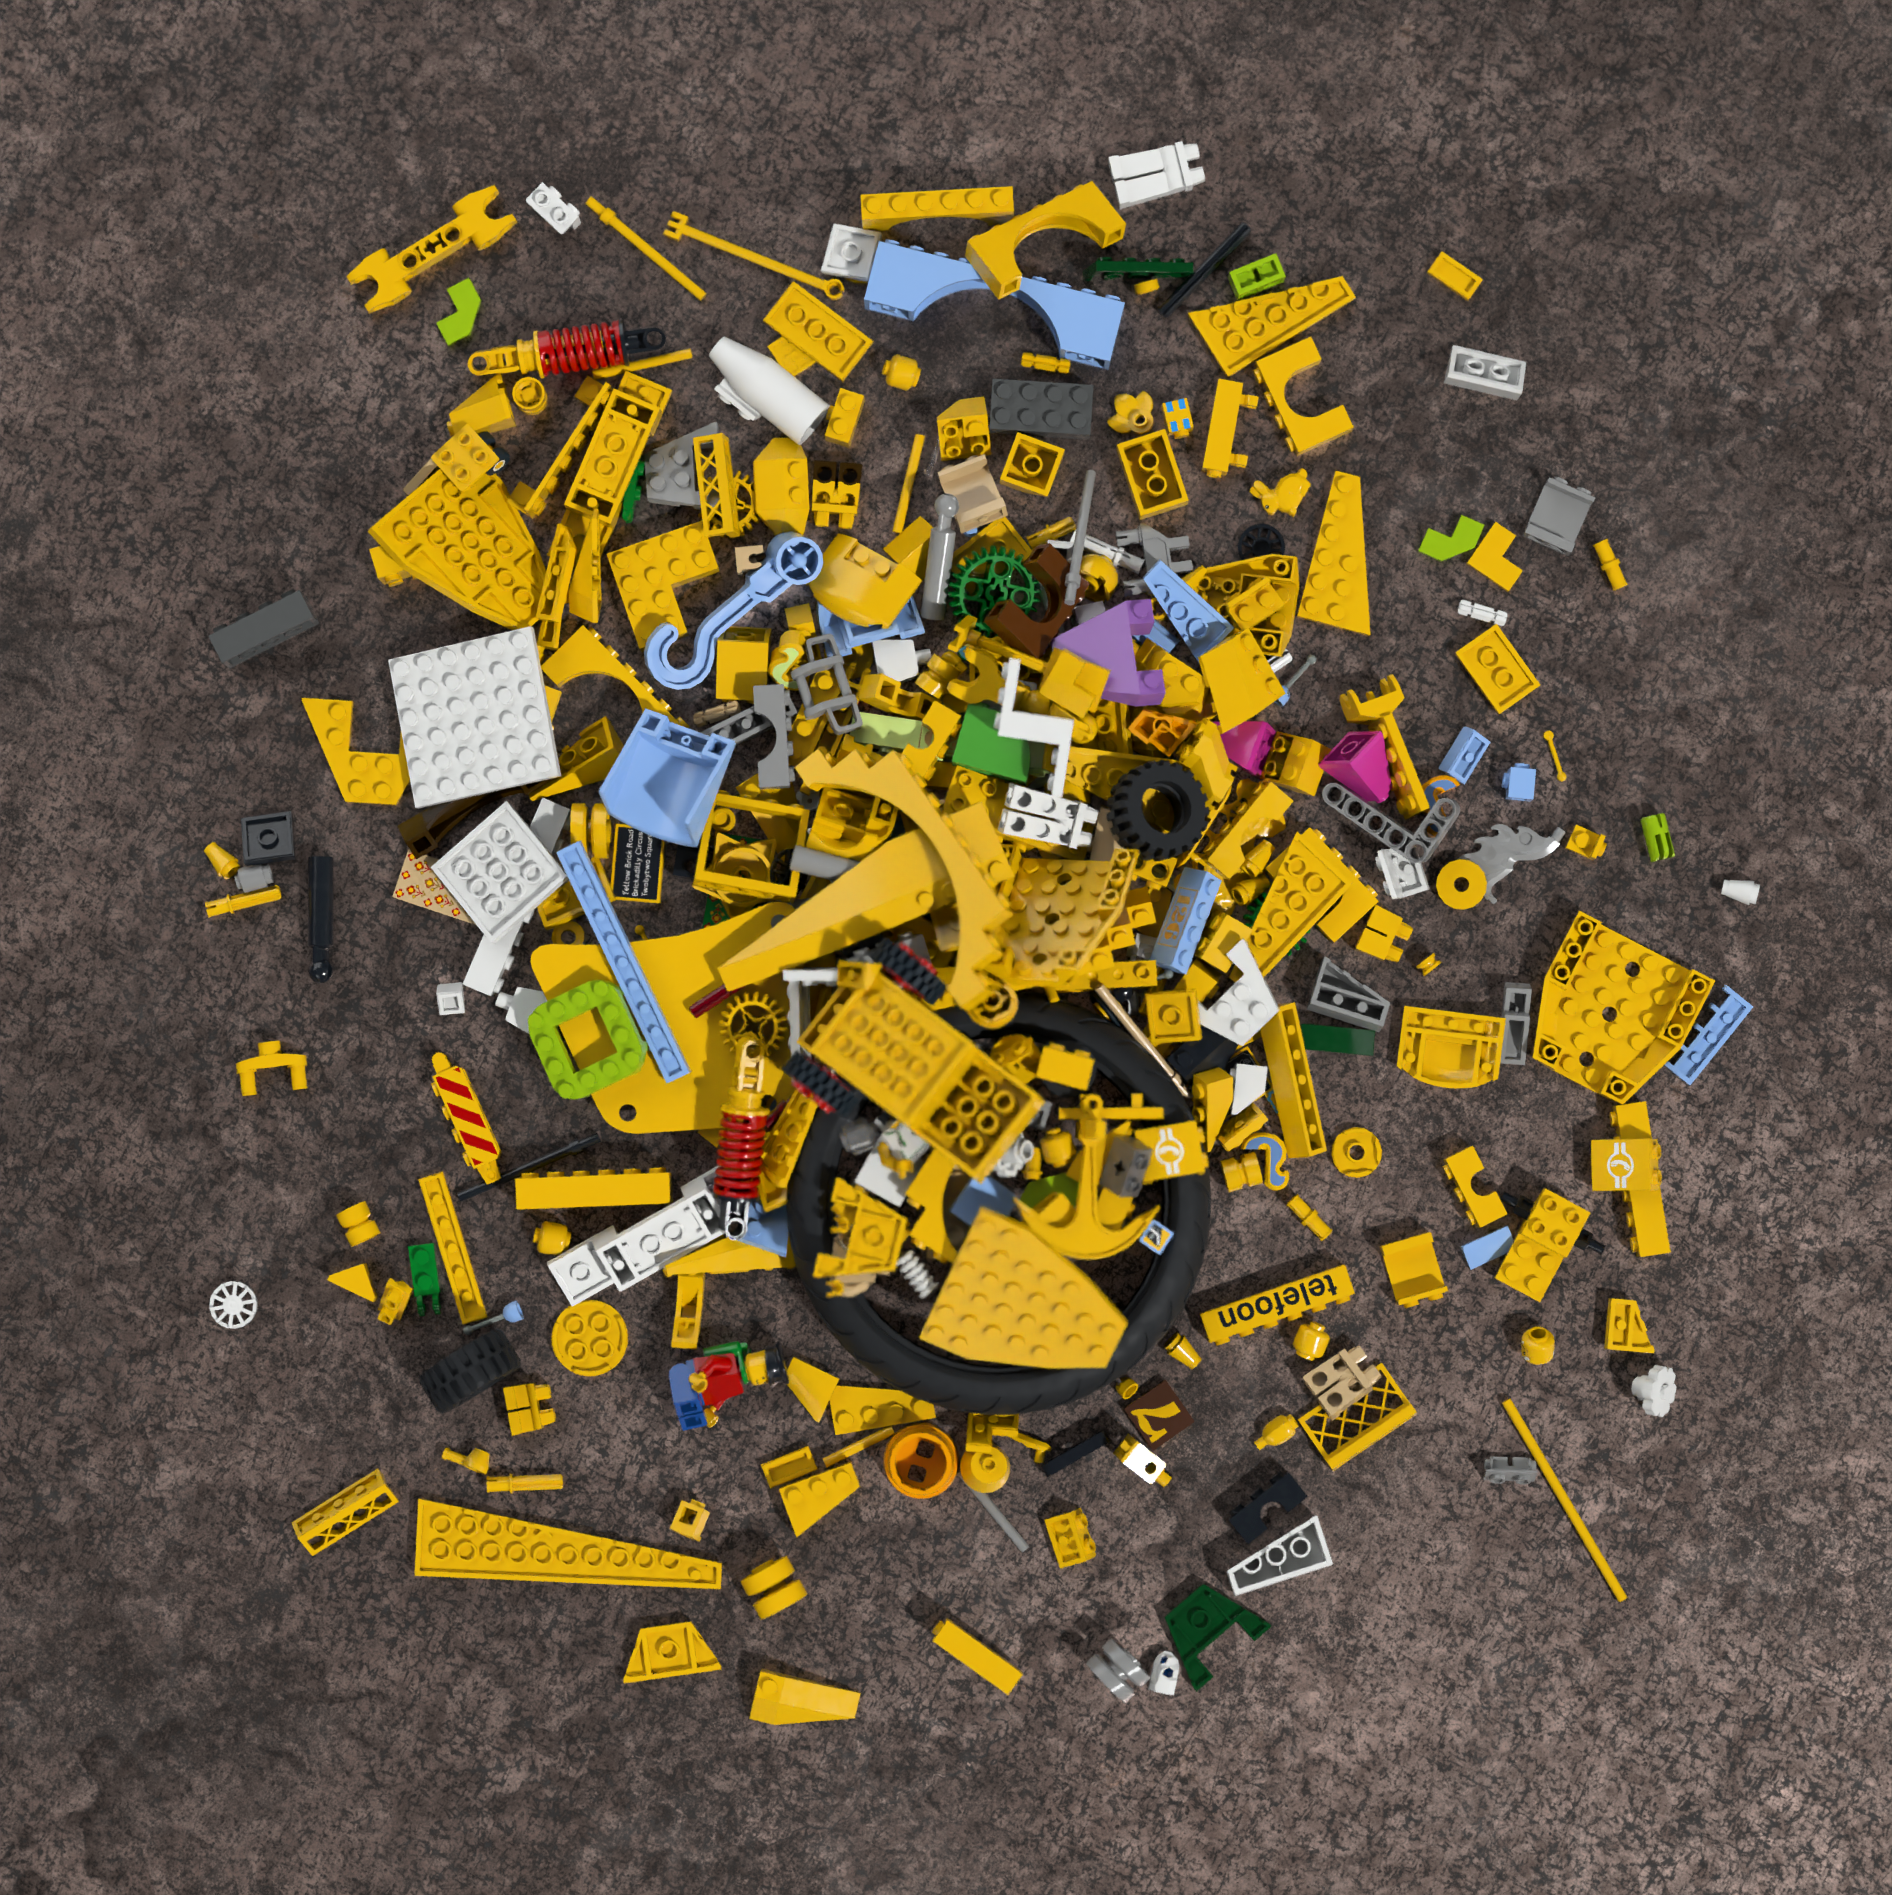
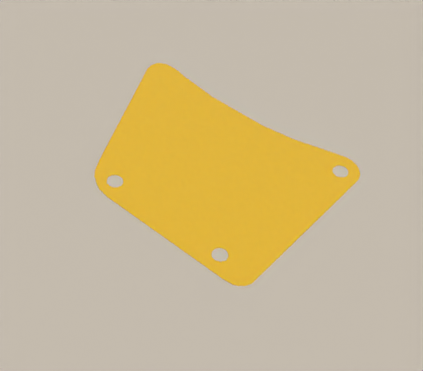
M771 902L719 924L689 933L630 942L691 1072L666 1083L647 1043L648 1051H646V1058L641 1071L591 1094L603 1119L609 1125L620 1131L635 1134L725 1128L720 1125V1120L726 1119L723 1118L720 1106L730 1101L728 1089L733 1087L732 1075L736 1049L731 1053L729 1049L733 1046V1043L723 1044V1041L729 1037L728 1034L719 1035V1031L726 1029V1026H721L718 1023L720 1020L727 1021V1017L721 1015L723 1010L731 1012V1009L726 1004L731 1002L736 1006L737 1003L734 997L737 995L742 1001H745V992H748L750 999H753L754 992L758 991V1000H762L763 996L768 994L769 998L766 1001L768 1004L774 999L777 1000V1004L773 1007L775 1011L780 1007L784 1009L782 1013L778 1014V1017H787V1021L780 1023V1026L788 1027V1031L779 1032V1035L786 1038L785 1041L782 1042L776 1039L775 1042L780 1046V1049L775 1050L771 1046L769 1048L772 1051V1055L770 1057L766 1053L764 1055V1077L761 1090L764 1091V1095L773 1096L776 1099V1105L783 1099L786 1101L794 1093L796 1088L791 1085L792 1079L782 1070L791 1058V1050L788 1045L790 1037V1024L788 1022L790 999L787 996V987L789 981H783V971L748 984L698 1018H695L689 1010L692 1004L724 984L718 967L743 948L753 943L763 933L765 934L772 929L771 920L774 916L783 915L788 917L796 910L792 905L786 902ZM548 944L539 946L531 955V967L547 1001L592 980H607L616 986H620L601 945ZM804 963L788 970L804 968ZM623 995V998L637 1027V1030L641 1036L642 1041H646L638 1025V1022L627 1002V999L625 995ZM746 1006L756 1017L769 1013L761 1006ZM597 1007L559 1025L579 1070L617 1053ZM740 1010L736 1012L733 1018V1033L744 1025V1019ZM749 1019L747 1021L749 1025L746 1026L747 1028L744 1031H742V1033L746 1032L747 1030H754L755 1033L758 1032L760 1029H758L757 1027L760 1026V1023L765 1021V1019H762L759 1022H753L751 1019ZM773 1019L762 1027L764 1038L767 1042L774 1033ZM750 1044L748 1046L755 1047V1044ZM630 1104L636 1109V1116L632 1121L621 1119L619 1110L623 1105ZM775 1107L774 1110L770 1111L769 1114H767V1117L771 1113H773L777 1108Z

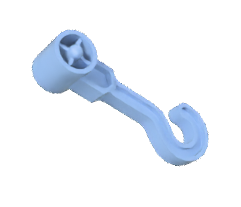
M782 532L776 535L768 544L766 558L760 562L762 566L746 573L745 584L742 588L708 615L700 624L694 639L692 659L684 667H672L667 661L668 648L677 640L679 635L677 628L668 622L657 626L648 637L644 649L645 665L651 676L664 686L676 690L692 688L701 683L711 670L717 639L724 631L762 601L771 603L792 584H807L819 575L823 565V554L819 546L811 539L796 532Z

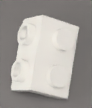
M542 182L528 196L526 202L561 235L570 227L575 230L581 224L578 216L580 212L571 203L566 205L560 199L562 195L553 186L548 188Z

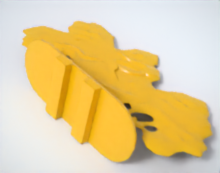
M1249 778L1240 780L1236 788L1238 798L1235 802L1225 805L1232 785L1220 803L1214 801L1211 805L1215 808L1212 811L1209 810V816L1204 819L1208 822L1206 830L1201 832L1202 838L1206 835L1209 837V843L1212 840L1215 842L1221 834H1215L1209 830V827L1218 813L1225 814L1227 821H1230V816L1235 818L1236 814L1231 813V810L1236 811V807L1242 804L1239 802L1242 798H1245L1248 802L1253 796L1251 794L1253 788L1258 783L1253 782ZM1284 815L1278 821L1261 818L1250 823L1244 830L1241 838L1243 855L1245 856L1255 848V839L1270 838L1286 828ZM1199 841L1193 845V848L1177 856L1178 860L1175 868L1182 867L1191 858L1193 869H1198L1197 865L1199 862L1204 866L1203 871H1207L1222 880L1210 913H1214L1217 909L1230 916L1237 904L1233 899L1231 889L1235 887V883L1253 877L1247 875L1239 867L1230 879L1223 878L1201 859L1204 854L1194 853L1200 843ZM1182 873L1178 874L1173 879L1175 890L1177 888Z

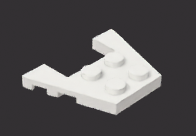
M1244 938L1226 954L1244 975L1209 1009L1198 1000L1201 1025L1241 1046L1252 1038L1280 1010Z

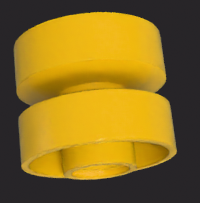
M787 1555L775 1561L771 1559L751 1570L750 1575L740 1580L747 1596H753L764 1590L766 1591L763 1593L764 1596L753 1604L760 1620L783 1610L808 1594L800 1579L785 1583L784 1579L795 1571Z

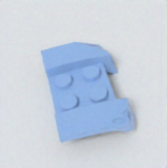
M913 595L888 629H882V624H869V627H863L837 617L817 601L816 614L821 636L826 634L834 636L842 657L852 654L851 648L898 634H900L901 640L925 633ZM823 642L827 658L832 657L833 654L829 644Z

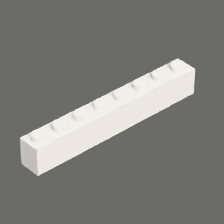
M542 797L530 829L554 856V853L561 850L564 840L561 837L564 830L569 831L571 809ZM534 910L495 944H492L483 935L463 985L491 997L495 993H500L504 984V980L501 979L505 969L509 971L512 966L514 956L511 954L515 946H520L524 937V933L521 932L525 923H530Z

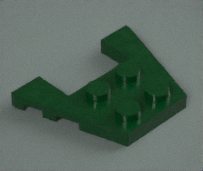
M1204 1583L1164 1616L1196 1692L1214 1677L1198 1659L1197 1655L1235 1622L1242 1626L1254 1642L1272 1627L1267 1621Z

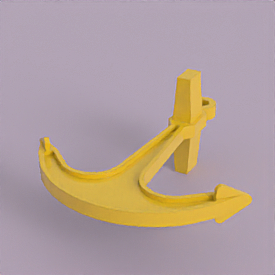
M1090 1094L1084 1096L1081 1100L1080 1106L1086 1115L1076 1122L1075 1139H1079L1082 1143L1083 1154L1073 1220L1063 1228L1051 1227L1034 1210L1020 1202L1016 1197L1012 1199L1027 1226L1033 1229L1062 1255L1080 1259L1103 1258L1124 1250L1140 1237L1160 1209L1159 1205L1155 1206L1153 1209L1136 1217L1118 1231H1109L1099 1222L1097 1215L1096 1146L1101 1139H1105L1106 1121H1102L1096 1115L1100 1113L1103 1107L1101 1098ZM1090 1100L1095 1102V1107L1092 1110L1088 1107Z

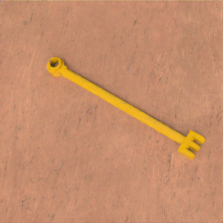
M675 211L671 213V217L679 220V222L676 223L668 220L667 226L675 229V232L664 230L663 235L680 242L682 234L818 288L825 292L830 300H839L843 297L842 292H845L844 286L838 279H831L829 281L820 279L687 225L688 216ZM833 287H837L840 293L833 295L830 293V290Z

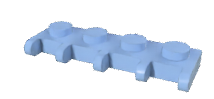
M1724 985L1722 990L1729 996L1719 1008L1713 1003L1708 1005V1008L1714 1012L1713 1016L1704 1027L1694 1022L1692 1027L1699 1033L1688 1047L1684 1044L1682 1045L1680 1050L1683 1053L1673 1065L1669 1061L1663 1065L1688 1086L1694 1082L1753 1008L1750 1003L1727 985Z

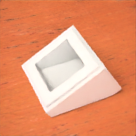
M463 983L437 985L436 994L439 1014L465 1013Z

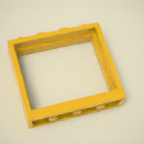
M718 790L701 835L693 886L793 904L796 898L800 872L792 870L789 886L704 871L715 805L800 820L796 845L802 847L805 844L810 810L804 809V806L799 804L786 806L772 799L759 801L754 800V797L750 795H739L737 797L729 795L727 791Z

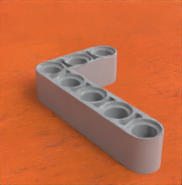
M1341 783L1327 784L1322 791L1323 800L1328 805L1413 863H1424L1432 856L1460 814V806L1456 800L1451 798L1439 799L1414 834ZM1335 787L1341 791V797L1338 801H1333L1330 796L1331 790ZM1356 801L1362 807L1361 813L1357 816L1351 812V806ZM1448 802L1452 805L1453 811L1450 816L1445 817L1441 812V807L1444 803ZM1375 816H1379L1382 819V826L1378 830H1375L1371 825V821ZM1432 823L1438 827V834L1434 838L1429 837L1427 834V828ZM1396 830L1403 834V840L1398 845L1392 840V835ZM1418 844L1424 849V854L1419 859L1413 855V848Z

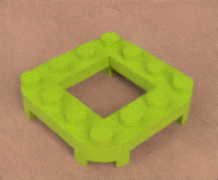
M592 980L539 1005L528 1017V1028L532 1042L551 1085L562 1098L580 1099L589 1097L591 1094L631 1075H635L642 1070L641 1067L645 1062L646 1051H648L647 1042L641 1039L623 998L624 993L621 987L616 986L610 981ZM597 1007L617 1053L576 1072L557 1027Z

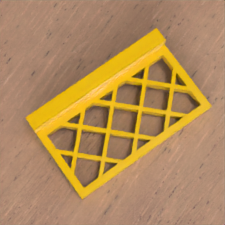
M1383 1363L1377 1365L1376 1369L1378 1371L1381 1370L1387 1379L1385 1389L1372 1387L1374 1391L1384 1392L1382 1407L1367 1404L1368 1394L1365 1395L1364 1403L1355 1402L1352 1404L1363 1407L1361 1421L1347 1419V1409L1344 1410L1343 1418L1337 1417L1335 1419L1342 1421L1340 1435L1325 1433L1326 1422L1329 1416L1326 1412L1325 1414L1319 1413L1323 1410L1321 1405H1318L1298 1419L1332 1471H1335L1417 1415L1416 1410L1405 1397ZM1389 1383L1395 1391L1388 1390ZM1387 1393L1398 1395L1403 1404L1396 1409L1386 1408ZM1366 1407L1381 1410L1380 1418L1376 1423L1363 1422ZM1384 1411L1390 1412L1389 1414L1383 1417ZM1313 1416L1324 1417L1322 1432L1311 1430L1305 1421ZM1345 1422L1360 1424L1358 1435L1353 1438L1342 1436ZM1363 1425H1365V1426H1370V1427H1368L1367 1429H1365L1364 1431H1362V1426H1363ZM1314 1434L1321 1435L1320 1442ZM1324 1436L1339 1439L1337 1449L1330 1454H1327L1322 1447ZM1342 1439L1348 1440V1442L1341 1446Z

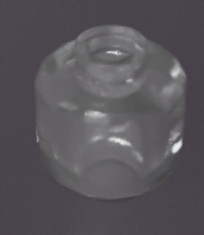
M863 1117L842 1126V1133H839L846 1152L851 1151L853 1155H859L873 1149L876 1145L875 1137L879 1136L874 1123L868 1124L867 1120Z

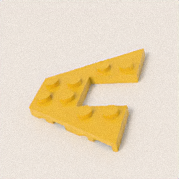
M302 698L303 705L345 802L397 806L405 789L411 783L402 733H400L399 754L350 751L353 701Z

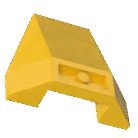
M1269 554L1206 568V574L1194 590L1234 626V629L1225 638L1240 631L1225 610L1226 604L1229 603L1227 599L1238 591L1242 594L1250 589L1248 585L1259 577L1262 580L1266 577L1270 578V584L1285 605L1251 628L1250 631L1264 655L1281 657L1292 636L1299 593L1297 557Z

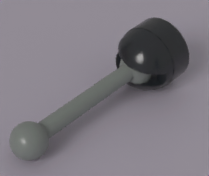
M1167 969L1163 974L1158 975L1157 981L1164 978L1171 979L1173 977L1172 970ZM1140 987L1113 988L1118 1002L1122 1003L1129 1000L1133 995V990Z

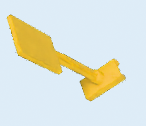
M969 614L955 625L954 630L958 632L957 635L959 636L949 643L947 649L958 652L963 646L969 644L982 647L1008 659H1021V664L1043 673L1038 690H1041L1062 652L1061 649L1054 647L1049 662L1042 661L982 636V633L974 630L978 618ZM1086 660L1075 683L1097 695L1088 710L1095 713L1111 670Z

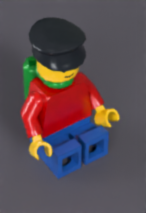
M739 1341L703 1348L704 1357L693 1358L686 1361V1364L674 1365L669 1371L673 1403L683 1431L706 1425L709 1428L713 1427L719 1419L714 1412L721 1408L725 1400L744 1392L742 1380L744 1385L748 1384L749 1381L754 1386L769 1383L770 1388L781 1382L789 1384L783 1347L780 1341L776 1342L774 1346H766L765 1350L754 1353L751 1352V1349H748L747 1343H740ZM703 1405H708L709 1408L703 1409Z

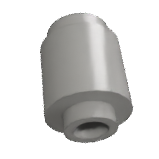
M269 863L239 868L238 874L234 875L238 890L243 889L244 893L268 887V884L274 883Z

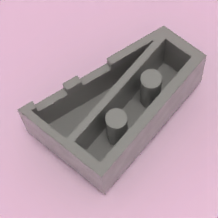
M1324 956L1318 969L1307 1010L1380 1032L1384 1026L1390 1002L1365 984L1363 985L1350 976L1351 974L1345 970L1343 971Z

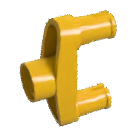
M280 1041L257 1043L258 1057L235 1064L236 1073L240 1077L242 1096L257 1095L254 1073L257 1072V1069L279 1066L290 1068L292 1090L307 1089L306 1055L282 1054Z

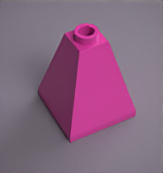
M1244 721L1225 733L1220 734L1228 760L1254 778L1260 779L1276 731L1264 721ZM1213 722L1217 726L1220 725V722Z
M1381 731L1348 732L1318 764L1321 769L1367 801L1381 803L1389 797L1388 792L1392 789L1384 737Z

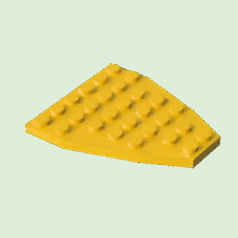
M439 469L367 531L403 570L471 612L511 630L532 627L539 620L535 617L546 569L539 550L519 511L506 502L510 494L504 482L496 473L491 476L485 473L463 493Z
M981 1206L919 1338L966 1359L1042 1368H1106L1127 1326V1320L1088 1276L1033 1229Z

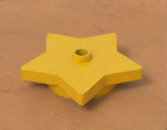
M715 832L713 861L705 871L736 876L742 870L744 872L743 878L771 883L770 868L774 859L777 840L769 838L742 844L720 832ZM693 883L691 884L693 888L719 898L729 919L750 911L757 903L773 901L693 886Z

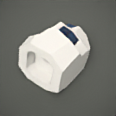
M1163 1651L1156 1657L1149 1680V1690L1174 1695L1179 1662L1172 1652Z

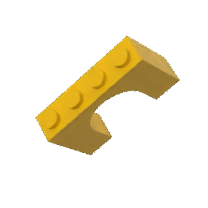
M1311 336L1256 361V369L1253 370L1258 384L1263 383L1266 392L1263 394L1269 407L1273 405L1277 415H1274L1279 429L1284 428L1288 436L1285 438L1287 447L1290 452L1295 451L1296 456L1351 432L1354 428L1344 405L1316 417H1303L1292 411L1285 400L1284 389L1288 380L1294 375L1321 362L1322 358Z
M1309 827L1302 836L1353 883L1341 895L1334 909L1315 925L1333 944L1379 902L1376 899L1378 894L1369 884L1364 886L1358 880L1361 876L1351 865L1348 868L1341 861L1343 856L1334 847L1330 849L1324 843L1326 838L1318 829L1312 830ZM1289 847L1264 869L1273 881Z

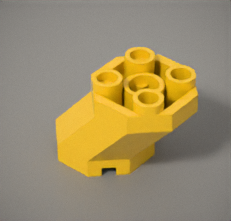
M1203 718L1201 721L1195 720L1197 725L1190 732L1191 734L1187 741H1183L1179 745L1176 754L1180 756L1178 762L1187 766V769L1194 774L1192 778L1195 781L1199 780L1203 787L1200 790L1202 794L1206 793L1208 801L1205 802V807H1209V810L1212 811L1215 807L1211 804L1214 801L1217 803L1221 802L1234 780V776L1230 775L1231 770L1236 772L1238 767L1229 762L1217 725Z

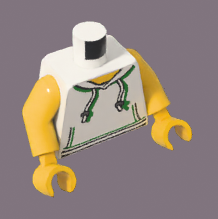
M883 1112L874 1121L883 1131V1134L876 1142L879 1159L882 1166L896 1172L900 1179L906 1178V1171L914 1173L913 1164L931 1146L899 1121H894Z

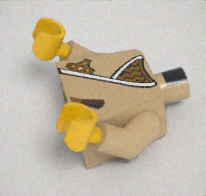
M835 1217L834 1220L838 1221L839 1227H832L831 1231L833 1233H841L842 1235L838 1234L834 1238L832 1256L845 1259L853 1226L847 1218ZM890 1272L830 1277V1281L826 1282V1285L832 1287V1292L827 1293V1297L837 1295L854 1297L866 1291L869 1285L875 1282L876 1274L889 1275Z

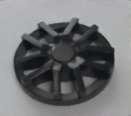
M1255 524L1248 527L1241 534L1238 541V554L1241 560H1245L1251 553L1259 557L1271 553L1284 555L1285 552L1283 536L1276 528L1268 524ZM1261 528L1268 529L1266 538L1261 537ZM1258 529L1257 538L1249 532ZM1271 531L1277 535L1278 539L1269 540ZM1245 536L1253 540L1252 545L1243 541ZM1280 542L1281 549H1272L1271 544ZM1242 545L1250 549L1244 555L1242 553Z
M784 849L775 856L770 868L771 883L789 886L792 871L789 870L794 849ZM777 864L781 865L780 870L776 869ZM800 872L796 895L799 894L801 889H805L808 874ZM775 873L780 875L777 881Z

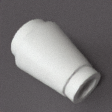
M1724 880L1721 894L1746 905H1749V903L1756 904L1760 885L1755 884L1754 881Z

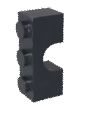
M1281 1471L1276 1473L1269 1479L1271 1484L1264 1490L1259 1487L1249 1495L1251 1498L1249 1502L1244 1506L1242 1503H1239L1229 1511L1231 1516L1227 1519L1247 1544L1251 1543L1268 1529L1260 1516L1261 1509L1265 1504L1278 1502L1289 1512L1308 1497L1288 1471L1284 1474Z

